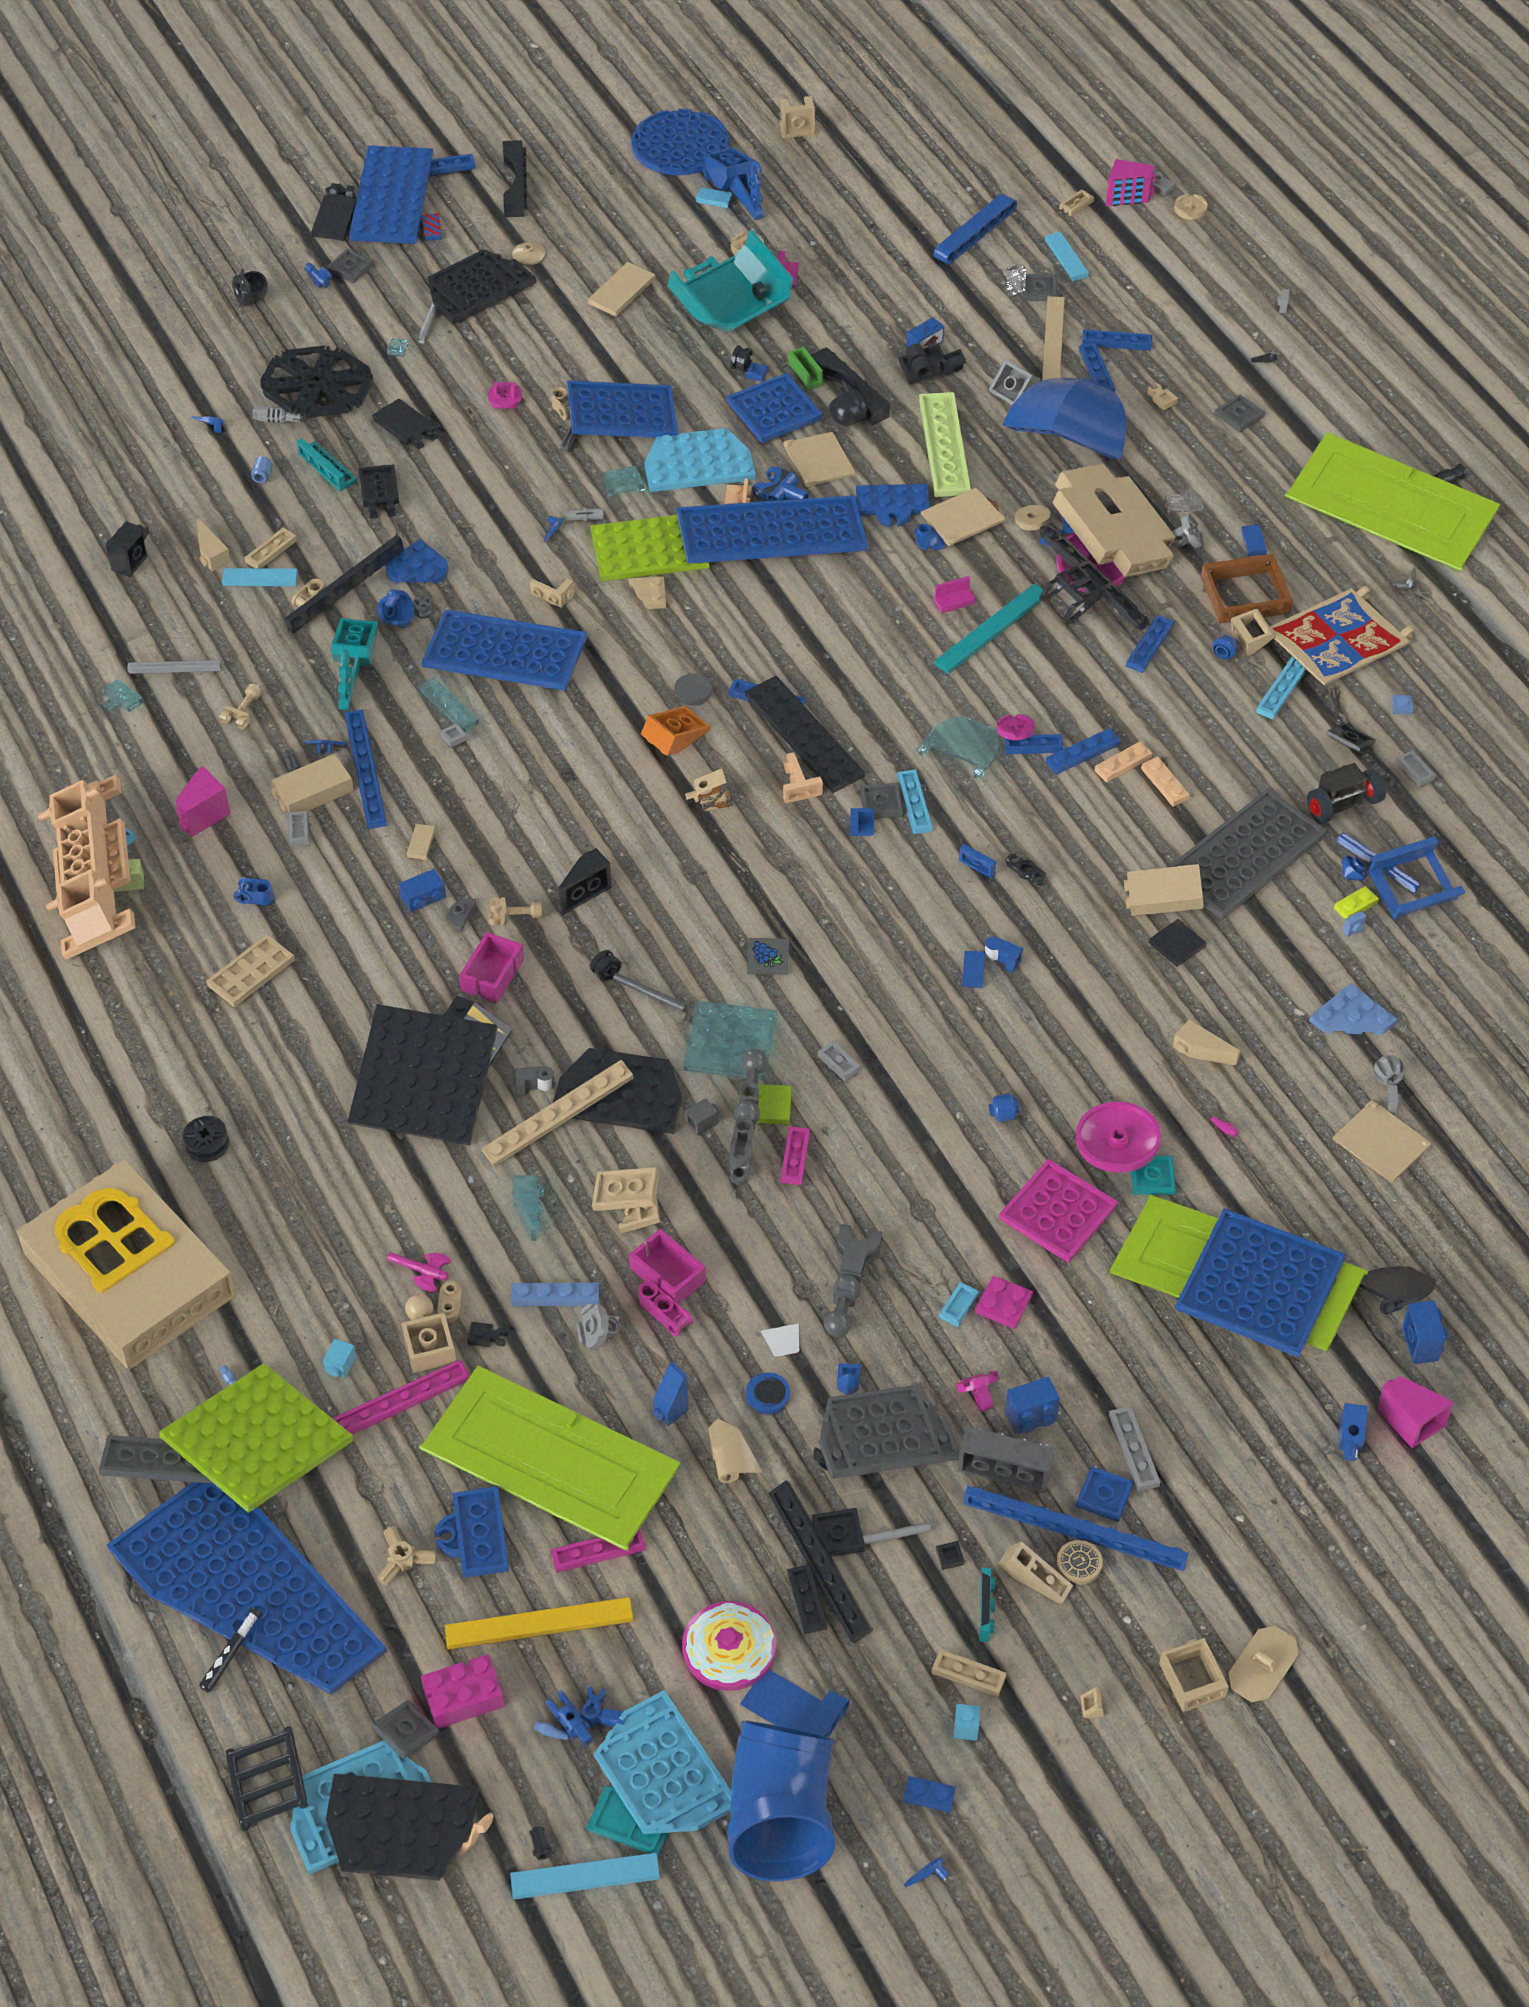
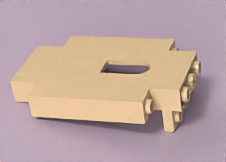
M1104 464L1065 470L1060 473L1055 484L1059 491L1056 493L1052 503L1099 565L1114 562L1124 577L1166 569L1174 556L1169 548L1176 537L1129 476L1115 479ZM1102 491L1109 495L1122 513L1110 515L1098 499Z

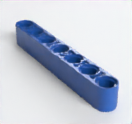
M1005 194L997 196L935 248L934 257L948 265L953 263L1010 216L1017 207V201Z

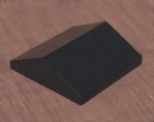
M1344 722L1329 729L1326 733L1330 738L1362 755L1376 741V739Z

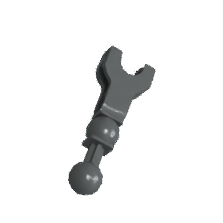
M841 1224L837 1236V1252L842 1257L839 1278H837L833 1285V1303L836 1306L835 1310L829 1312L824 1320L825 1330L831 1336L842 1337L851 1329L852 1321L847 1314L848 1308L855 1306V1300L861 1292L860 1283L865 1266L868 1263L874 1262L879 1257L882 1231L872 1230L869 1238L857 1240L850 1234V1225Z

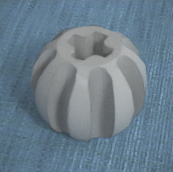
M1383 1056L1375 1063L1374 1075L1378 1082L1383 1085H1396L1403 1080L1405 1067L1403 1062L1396 1056Z

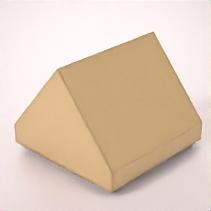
M1095 1687L1080 1695L1084 1718L1104 1717L1099 1687Z

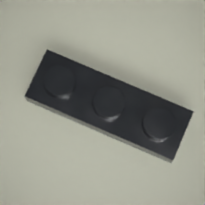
M810 1564L787 1569V1576L804 1635L827 1630L826 1620Z

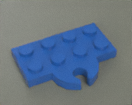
M928 484L857 485L856 503L860 516L875 515L877 521L887 527H891V518H897V527H900L910 520L911 514H921V511L929 508Z
M498 1486L452 1493L455 1513L447 1515L440 1520L434 1532L435 1537H440L445 1533H450L452 1537L447 1541L435 1540L437 1548L449 1557L461 1558L463 1578L509 1571Z

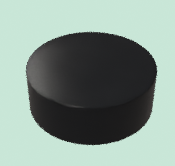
M761 282L754 283L752 285L754 297L757 300L765 298L766 290Z

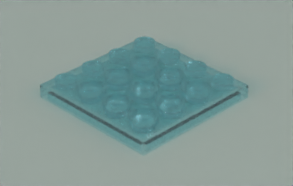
M697 1001L683 1071L746 1078L747 1072L744 1070L741 1060L748 1050H762L766 1054L769 1063L777 1010ZM768 1064L765 1071L759 1074L758 1080L766 1079Z

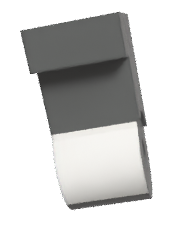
M550 1067L515 1068L517 1096L526 1095V1090L540 1089L548 1091L554 1086V1072Z

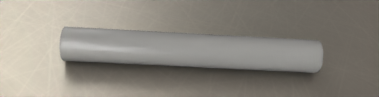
M433 303L418 336L420 340L425 339L437 309Z
M928 1522L863 1535L864 1545L931 1532V1525Z

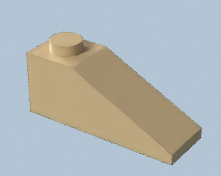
M197 519L201 552L200 561L203 566H207L211 571H214L230 563L228 548L200 519Z
M1188 1020L1174 1037L1173 1047L1190 1058L1230 1065L1238 1064L1239 1049L1191 1020Z
M1022 1541L1008 1547L997 1564L1015 1580L1059 1604L1064 1602L1073 1587L1069 1581Z

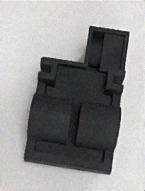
M936 340L933 341L934 345H931L929 342L928 347L924 349L920 344H912L906 349V355L898 357V360L909 385L942 374V370H944L946 376L951 375L952 372L960 371L966 363L961 349L944 354Z

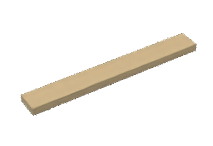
M1047 296L1042 381L1060 377L1065 297Z

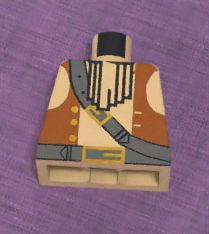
M722 769L695 779L696 791L685 793L688 805L700 802L702 811L733 806Z

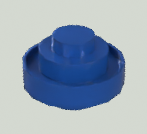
M1347 855L1341 860L1343 865L1342 874L1346 879L1361 882L1367 877L1366 866L1359 858Z

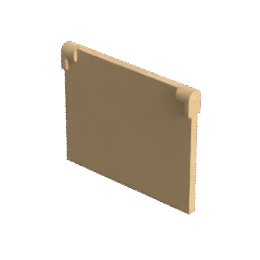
M833 432L783 442L784 448L807 488L813 487L816 484L852 477L856 474Z
M977 488L921 511V515L948 546L1005 522V518L1000 511L998 512Z
M1374 1100L1367 1103L1355 1117L1333 1136L1334 1141L1391 1183L1432 1146L1430 1141Z

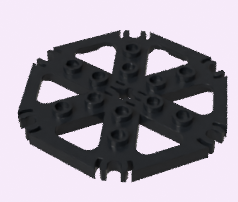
M325 345L282 351V357L275 355V358L272 357L260 379V386L266 398L284 408L290 414L294 411L295 416L302 412L305 418L308 414L309 418L352 412L353 406L360 408V405L362 406L373 384V374H371V369L368 365L342 348L340 352L338 347L336 350L331 351L330 346H327L325 350ZM313 353L320 355L313 368L296 357L297 355L305 356ZM342 358L356 366V368L334 370L337 362ZM279 367L292 376L274 378L271 375L274 369ZM362 384L357 393H350L342 388V386ZM300 392L295 401H289L280 395ZM320 395L324 396L325 398H327L335 404L320 407L315 406Z

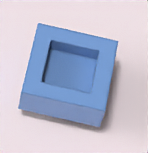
M1392 695L1393 714H1413L1414 708L1411 695Z
M1360 911L1345 919L1343 932L1347 937L1354 933L1357 934L1364 929L1366 915Z

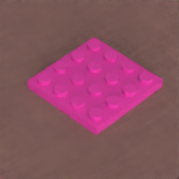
M1047 1159L999 1213L998 1219L1070 1263L1118 1207V1201L1050 1159Z

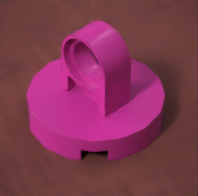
M997 1370L989 1371L990 1374L986 1376L980 1373L961 1380V1383H955L958 1393L972 1390L981 1412L993 1408L992 1398L987 1385L1000 1380Z

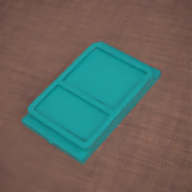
M608 1786L604 1787L602 1794L599 1796L598 1803L586 1827L588 1831L648 1854L657 1853V1857L666 1837H668V1833L643 1834L614 1787Z

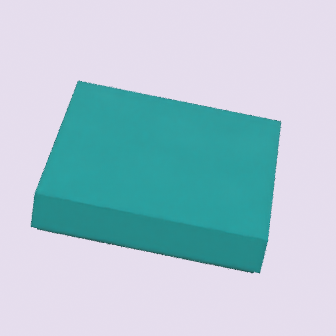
M1155 1156L1144 1167L1131 1171L1132 1195H1175L1173 1156Z

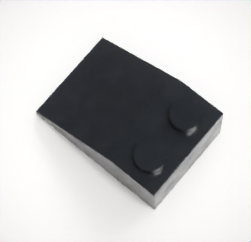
M597 848L579 857L558 887L560 913L562 915L612 888L610 862Z

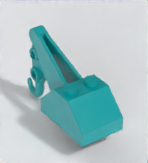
M340 618L331 646V655L334 662L341 663L339 667L341 682H339L338 694H340L339 710L349 711L360 667L372 666L376 648L378 622ZM349 664H354L353 671L352 667H349Z

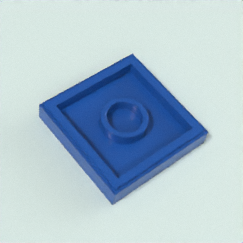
M1091 1466L1076 1502V1507L1119 1522L1134 1481Z

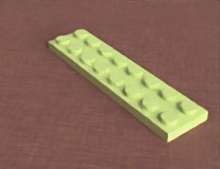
M954 392L919 394L934 496H958L971 490Z

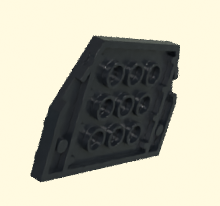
M484 249L428 276L432 302L436 309L452 324L537 283L536 277L517 260L512 258L507 260L502 258L500 254L491 253Z
M588 1048L559 1078L553 1103L622 1060L633 1074L634 1079L571 1119L674 1134L682 1103V1095L670 1060Z
M334 1773L325 1819L342 1872L440 1881L447 1867L457 1857L462 1844L469 1840L473 1828L478 1787Z

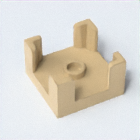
M812 96L804 97L805 105L791 107L789 106L788 99H780L781 120H779L782 138L814 135L815 107Z

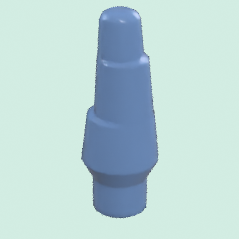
M227 1365L219 1369L222 1379L227 1384L231 1385L237 1381L233 1371L229 1370Z
M536 1721L533 1730L539 1731L542 1735L564 1740L569 1738L568 1733L554 1728L553 1725L547 1722Z

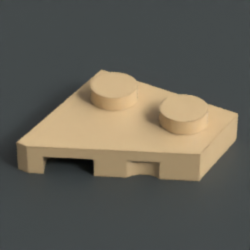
M664 577L628 578L630 588H634L637 597L643 601L647 609L666 608Z
M657 1196L655 1206L626 1208L624 1211L626 1216L623 1223L619 1224V1230L622 1234L660 1223Z

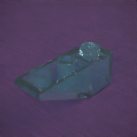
M514 1175L512 1189L513 1205L531 1240L536 1241L537 1232L541 1233V1220H538V1215H542L543 1204L539 1202V1199L544 1196V1184H540V1178L536 1175Z

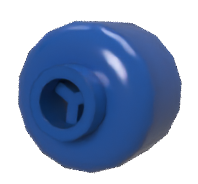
M1011 1093L996 1095L992 1098V1104H988L990 1116H995L997 1122L1014 1120L1017 1114L1020 1113L1018 1099L1013 1097Z

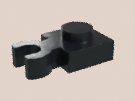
M471 1322L467 1339L468 1345L490 1347V1343L494 1342L498 1346H505V1339L499 1337L508 1336V1329L498 1328L494 1330L493 1324Z

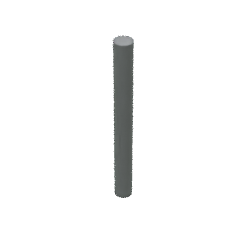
M615 973L613 980L684 1012L687 1008V1004L619 973Z

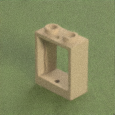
M1205 1638L1189 1640L1180 1647H1169L1161 1653L1159 1664L1182 1712L1226 1697L1228 1684ZM1200 1656L1212 1683L1184 1693L1171 1665Z

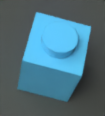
M334 1339L323 1358L325 1372L334 1377L346 1378L356 1359L354 1345Z
M956 1704L953 1738L977 1741L980 1706Z

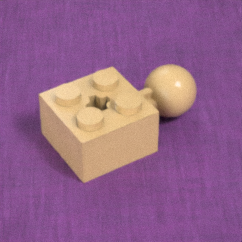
M423 1294L411 1296L405 1304V1312L411 1321L403 1322L401 1325L413 1373L456 1362L455 1350L445 1313L431 1315L433 1303L429 1297Z

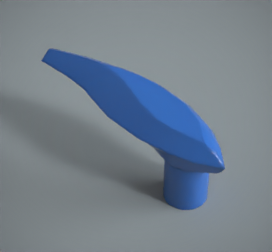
M192 416L195 420L213 425L214 432L216 433L221 432V426L225 423L223 419L217 417Z
M552 515L548 517L547 521L552 523L544 542L560 528L563 518H556Z
M937 1858L911 1876L904 1886H911L921 1879L929 1877L933 1872L944 1880L950 1873L941 1865L943 1858Z

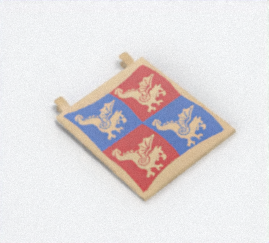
M1363 586L1357 592L1351 588L1270 626L1275 635L1274 639L1323 685L1410 643L1409 640L1413 637L1411 633L1414 632V629L1411 626H1407L1399 632L1365 601L1369 598L1367 593L1371 591L1367 586Z

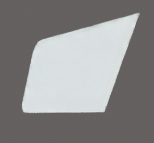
M799 1323L761 1331L775 1357L799 1352Z

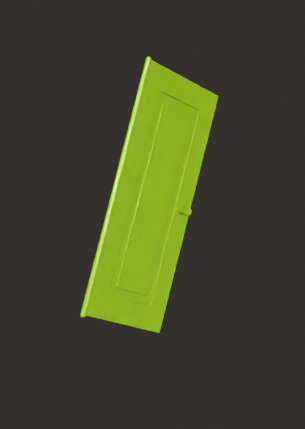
M1326 432L1288 493H1285V497L1458 571H1463L1464 564L1500 508V504L1328 432Z
M1151 1194L1148 1195V1201L1114 1261L1110 1273L1179 1298L1219 1218ZM1343 1262L1306 1344L1328 1351L1364 1275L1368 1274L1367 1270Z
M480 1366L476 1367L423 1444L419 1445V1449L485 1482L498 1486V1488L625 1551L629 1549V1544L681 1466L680 1462Z

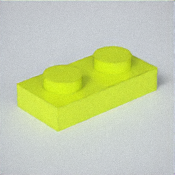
M1365 886L1336 902L1334 909L1346 919L1378 904L1379 898Z

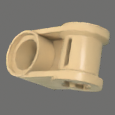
M556 387L552 390V407L563 420L568 419V416H570L567 390L563 387Z
M320 579L310 580L300 591L294 594L292 605L300 607L323 590V581Z

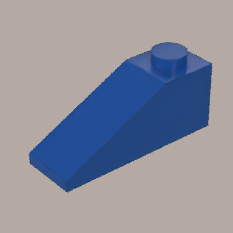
M673 1361L668 1365L653 1399V1414L659 1421L663 1420L667 1426L689 1411L687 1375Z

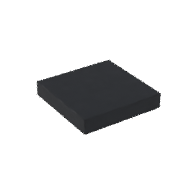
M1179 919L1149 939V944L1176 967L1206 947V942Z
M857 1508L812 1515V1523L831 1557L865 1552Z

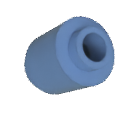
M263 456L256 458L251 472L252 479L255 482L264 483L268 480L273 466L269 458Z

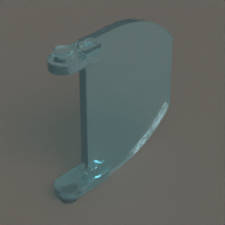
M960 716L938 724L923 741V745L919 744L917 752H919L920 756H925L932 747L976 765L973 778L978 779L983 777L984 770H987L996 758L999 750V737L994 728L965 716Z

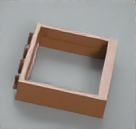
M1274 554L1203 564L1201 579L1219 624L1231 622V618L1254 609H1258L1263 617L1291 613L1293 599ZM1269 573L1279 597L1278 600L1223 607L1214 580Z

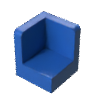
M850 808V836H873L874 809Z

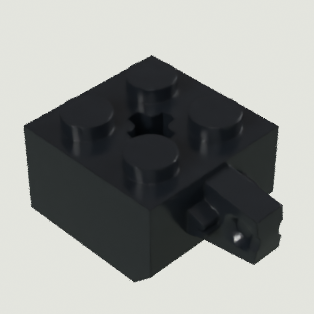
M126 521L118 528L112 538L107 541L106 548L112 571L131 577L146 560L147 552L144 540L149 534L148 527Z

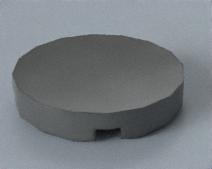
M686 674L676 681L674 686L675 696L683 704L691 706L700 705L711 697V682L707 677L700 674Z

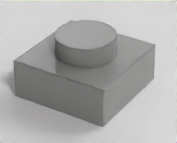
M1282 289V295H1278L1277 306H1280L1279 313L1286 314L1289 289Z
M457 723L440 731L441 737L450 748L467 740V735Z
M1389 1085L1385 1097L1386 1110L1395 1115L1397 1106H1401V1094H1398L1396 1085Z

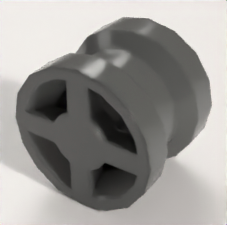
M427 595L417 596L413 600L415 615L422 619L430 617L433 613L431 598Z

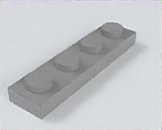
M1131 1406L1109 1411L1111 1423L1137 1491L1160 1487L1159 1477Z

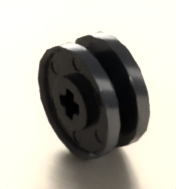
M214 1116L195 1118L187 1124L183 1131V1140L187 1154L196 1161L211 1162L217 1160L229 1148L230 1140L226 1126L219 1118Z

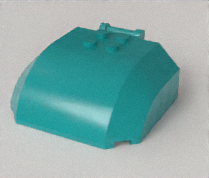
M750 230L745 245L733 257L719 264L713 256H710L701 264L691 269H685L684 276L688 279L686 282H683L678 274L672 271L667 286L697 320L720 331L730 332L787 302L791 295L793 277L756 233ZM708 267H711L710 269H708V270L704 271L703 273H701V274H699V275L696 276V273H698V272H700V271H702V270H704V269H706V268H708ZM757 282H761L766 290V297L761 300H757L752 292V285Z

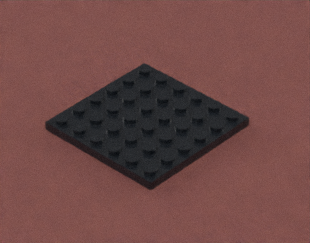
M377 1004L347 1122L351 1125L470 1146L498 1026Z

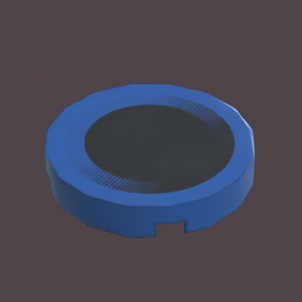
M766 1372L758 1374L750 1380L746 1388V1399L748 1405L756 1409V1412L771 1415L779 1413L783 1410V1407L787 1406L790 1399V1388L783 1377L775 1373Z

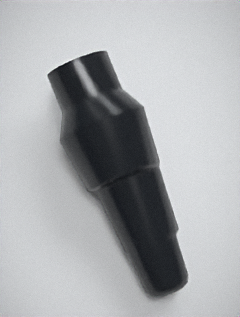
M1268 353L1251 358V362L1271 363L1272 361H1277V354Z

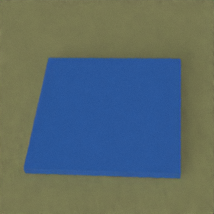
M1224 1208L1175 1305V1310L1300 1357L1345 1261L1346 1254Z

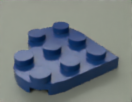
M421 539L405 548L399 556H396L385 565L387 577L397 584L398 581H408V584L415 581L422 584L424 582H434V584H437L447 577L449 570L448 562L445 558Z

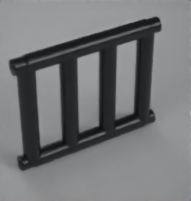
M291 1726L283 1728L284 1732L240 1749L234 1750L230 1748L225 1751L241 1831L248 1830L249 1825L296 1807L300 1809L308 1807ZM286 1743L287 1754L239 1772L238 1759L277 1744ZM290 1763L291 1776L243 1794L241 1781ZM292 1785L295 1786L297 1797L247 1815L245 1803Z

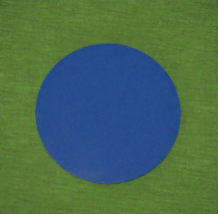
M678 109V111L671 112L665 110L650 115L636 126V130L632 134L631 146L637 160L651 170L668 175H690L703 172V165H705L704 155L728 149L729 137L725 126L718 119L707 113L692 112L691 109Z

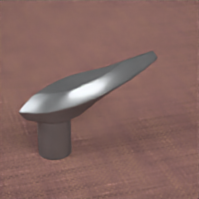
M1415 566L1407 577L1406 582H1397V589H1411L1414 586L1416 579Z

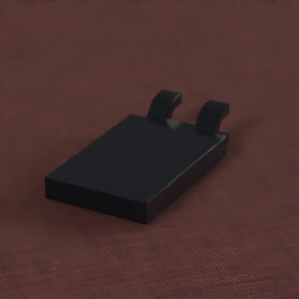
M331 183L330 194H324L311 231L312 237L339 241L345 240L357 200L355 199L356 193H353L354 186L347 185L346 195H339L340 191L337 190L338 184Z
M399 398L372 415L373 421L406 445L412 443L419 450L424 447V443L420 441L423 439L424 434L431 441L438 438V435L434 433L437 427L433 425V422Z
M394 464L359 468L363 507H369L370 519L378 518L376 507L387 506L388 517L396 516L394 504L399 503Z

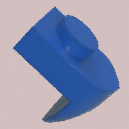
M838 1364L837 1389L843 1394H853L859 1390L860 1364Z

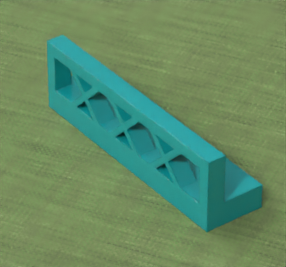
M303 438L296 441L298 455L340 492L358 482L357 478L316 441L310 444Z

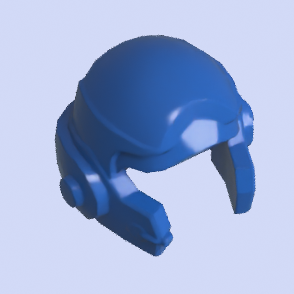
M392 589L379 601L377 613L385 624L406 628L414 616V604L409 594L404 590Z

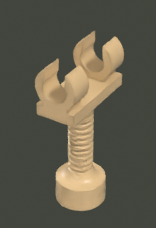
M249 684L245 690L246 697L237 709L226 706L225 710L221 712L219 717L222 718L221 722L229 724L231 718L237 719L236 724H239L237 728L245 730L248 723L251 722L250 715L245 710L252 700H257L260 697L262 690L255 684Z
M494 897L490 899V911L487 918H489L488 923L490 925H497L499 923L504 925L505 915L530 914L532 918H541V902H532L529 907H506L505 897L501 899Z

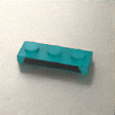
M982 1568L979 1642H989L990 1633L994 1634L995 1619H990V1612H995V1598H991V1591H995V1577H991V1568Z

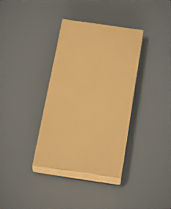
M627 262L588 298V304L617 316L655 280V274Z

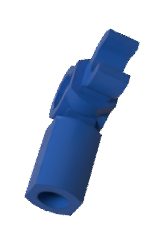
M590 1686L587 1691L588 1700L582 1708V1717L589 1726H594L598 1723L609 1727H614L617 1723L624 1725L625 1719H619L623 1711L606 1708L601 1710V1703L606 1698L605 1689L602 1688L601 1693L595 1696L593 1695V1687Z

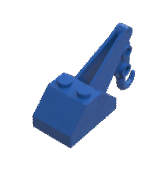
M734 147L704 155L705 165L713 184L721 190L731 189L754 220L763 218L764 212L761 207L763 197L760 193L761 179L757 176V170L759 175H761L762 169L758 161Z

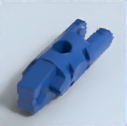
M560 1690L557 1694L561 1702L565 1704L564 1707L558 1710L555 1703L550 1699L545 1701V1704L563 1725L571 1738L574 1740L578 1737L586 1747L593 1742L591 1735L587 1731L590 1726L566 1694Z

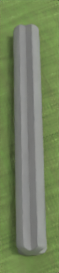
M220 660L130 662L127 668L130 674L221 671L222 664Z

